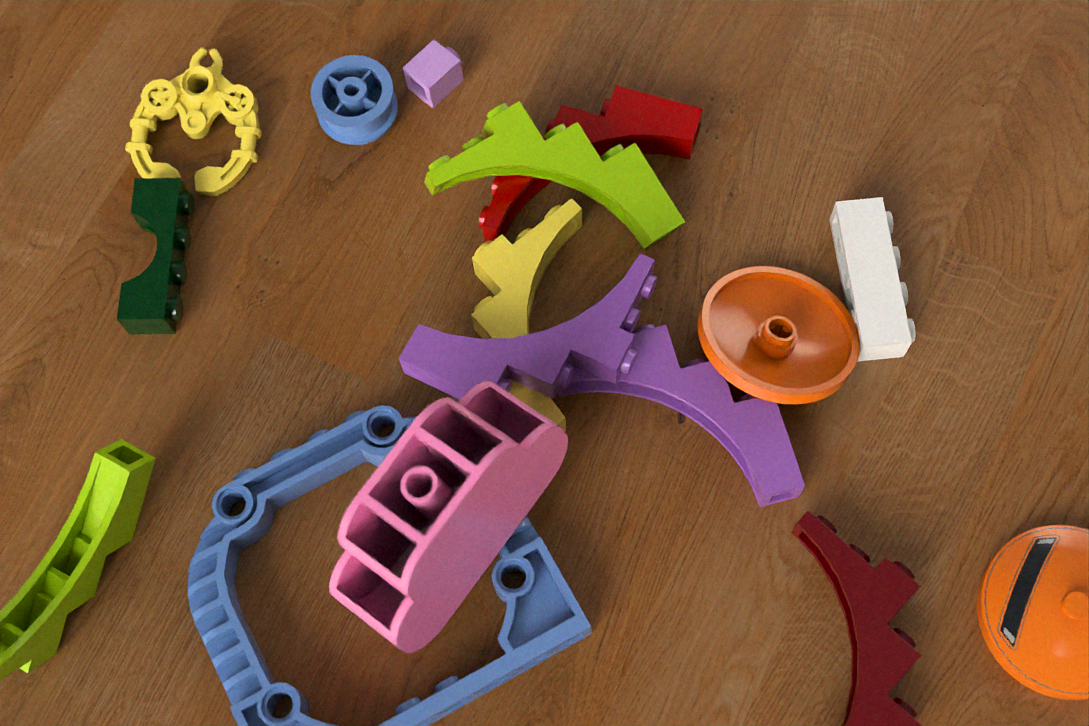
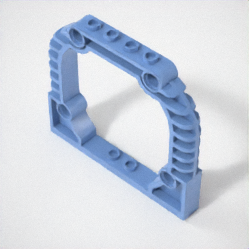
M380 405L368 411H356L346 417L343 424L331 430L323 429L315 432L307 439L305 444L295 449L288 448L277 452L271 457L270 462L259 468H248L239 472L233 477L232 482L221 487L214 495L212 510L216 517L208 523L200 535L201 540L190 561L187 594L195 625L232 704L230 709L238 726H335L308 717L310 707L305 695L287 683H276L240 608L234 583L240 551L267 534L273 524L276 509L365 462L379 467L417 416L402 418L395 408L386 405ZM382 426H395V430L391 435L387 437L376 436L378 429ZM246 501L245 509L241 514L234 517L229 515L230 509L235 503ZM527 515L498 554L501 559L492 570V581L496 593L503 602L507 603L504 622L497 638L505 655L461 680L455 675L440 682L434 687L436 693L421 702L418 697L404 702L395 709L396 716L378 726H429L591 635L589 621ZM511 572H520L525 575L526 581L520 588L509 589L503 585L505 576ZM291 697L293 708L290 714L285 718L277 719L274 712L275 705L281 698Z

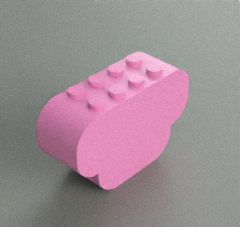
M485 381L474 386L459 402L451 398H441L430 404L408 427L347 508L338 532L339 544L345 551L338 560L331 575L329 584L330 594L400 650L406 653H413L426 646L443 629L556 475L568 447V437L562 427L491 381Z

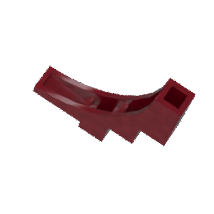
M808 510L796 523L791 533L814 556L832 584L845 616L851 647V687L841 726H922L915 720L917 714L911 706L898 697H895L893 700L887 695L922 656L914 649L916 644L908 634L899 628H894L893 630L887 625L920 588L914 581V574L901 562H892L887 557L876 568L872 567L869 564L870 559L861 548L854 544L848 546L836 535L837 530L829 520L821 515L815 517Z

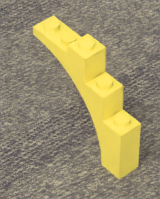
M572 198L564 205H556L550 209L545 215L544 220L533 229L527 228L516 237L514 244H511L501 234L494 241L484 242L476 250L472 257L475 275L495 295L494 297L488 296L481 300L475 307L474 313L471 314L474 330L483 339L514 338L529 334V320L534 295L545 269L561 246L582 227V208ZM509 379L512 381L509 392L511 395L562 427L564 432L566 431V418L550 397Z

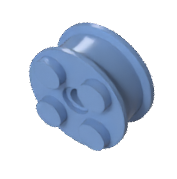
M360 55L340 57L326 64L313 80L311 101L317 112L320 126L332 139L349 145H365L382 137L394 124L398 113V102L393 82L387 69L378 61Z

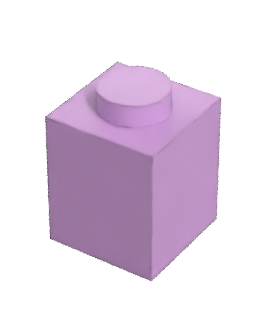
M432 40L403 67L407 88L434 109L464 81L460 56L451 47L445 48L436 40Z

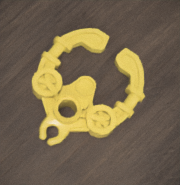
M200 48L192 56L189 69L171 81L164 79L152 80L144 87L141 93L142 101L137 107L134 117L130 120L129 126L133 131L131 142L126 143L125 150L131 154L132 161L142 178H181L178 170L168 163L153 162L151 157L153 147L146 144L148 132L156 131L158 119H172L179 113L181 126L186 134L192 139H201L208 134L215 118L222 114L229 123L237 125L235 135L241 138L240 150L232 151L231 159L224 167L207 166L198 170L194 176L195 189L199 195L218 196L235 186L247 173L252 163L257 162L258 155L255 152L256 141L261 138L262 132L259 129L257 116L259 110L258 101L253 93L246 86L240 84L233 85L221 74L223 64L217 49L212 48L209 52L214 63L207 68L200 66V60L207 54L205 48ZM208 85L205 91L196 93L200 87Z

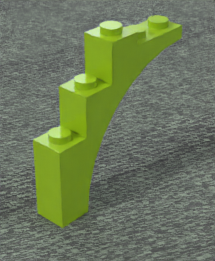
M520 101L508 107L507 103H503L492 109L486 115L488 119L482 129L486 139L479 135L462 146L464 152L450 159L449 155H444L428 166L430 171L427 172L424 181L433 196L459 183L488 176L522 175L551 180L576 189L605 206L628 227L644 249L674 232L685 223L636 143L625 149L621 144L613 147L601 156L602 161L578 122L568 128L564 124L556 126L544 135L545 141Z
M123 439L95 452L86 481L72 512L55 542L36 570L0 611V680L18 668L29 673L57 654L67 614L95 597L106 556L132 541L155 463V457Z

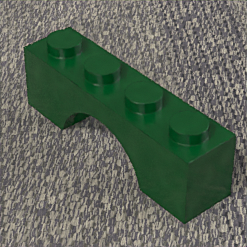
M135 178L130 213L142 230L156 236L157 249L152 262L146 270L137 277L121 283L117 321L129 335L175 334L177 320H181L183 316L180 288L181 285L186 283L187 279L184 252L190 248L191 244L190 230L187 225L188 216L194 213V197L191 192H188L181 178Z

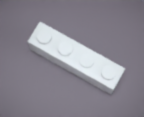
M883 197L837 201L830 217V225L845 305L853 317L859 333L860 352L857 362L904 357L911 343L915 341L916 332L914 321L912 318L907 319L905 309L908 303L907 286L905 282H900L898 270L900 269L901 258L899 248L892 245L890 235L893 233L892 214L890 211H885Z

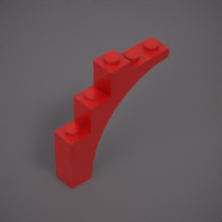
M616 85L611 99H604L600 115L561 105L556 118L551 117L549 119L545 134L560 124H564L568 128L578 122L601 159L604 153L619 144L625 149L636 143L642 154H662L690 160L701 128L703 109ZM522 175L495 176L491 194L494 195L490 206L485 205L479 218V227L483 230L484 242L494 241L501 234L505 237L511 223L525 205L552 181Z

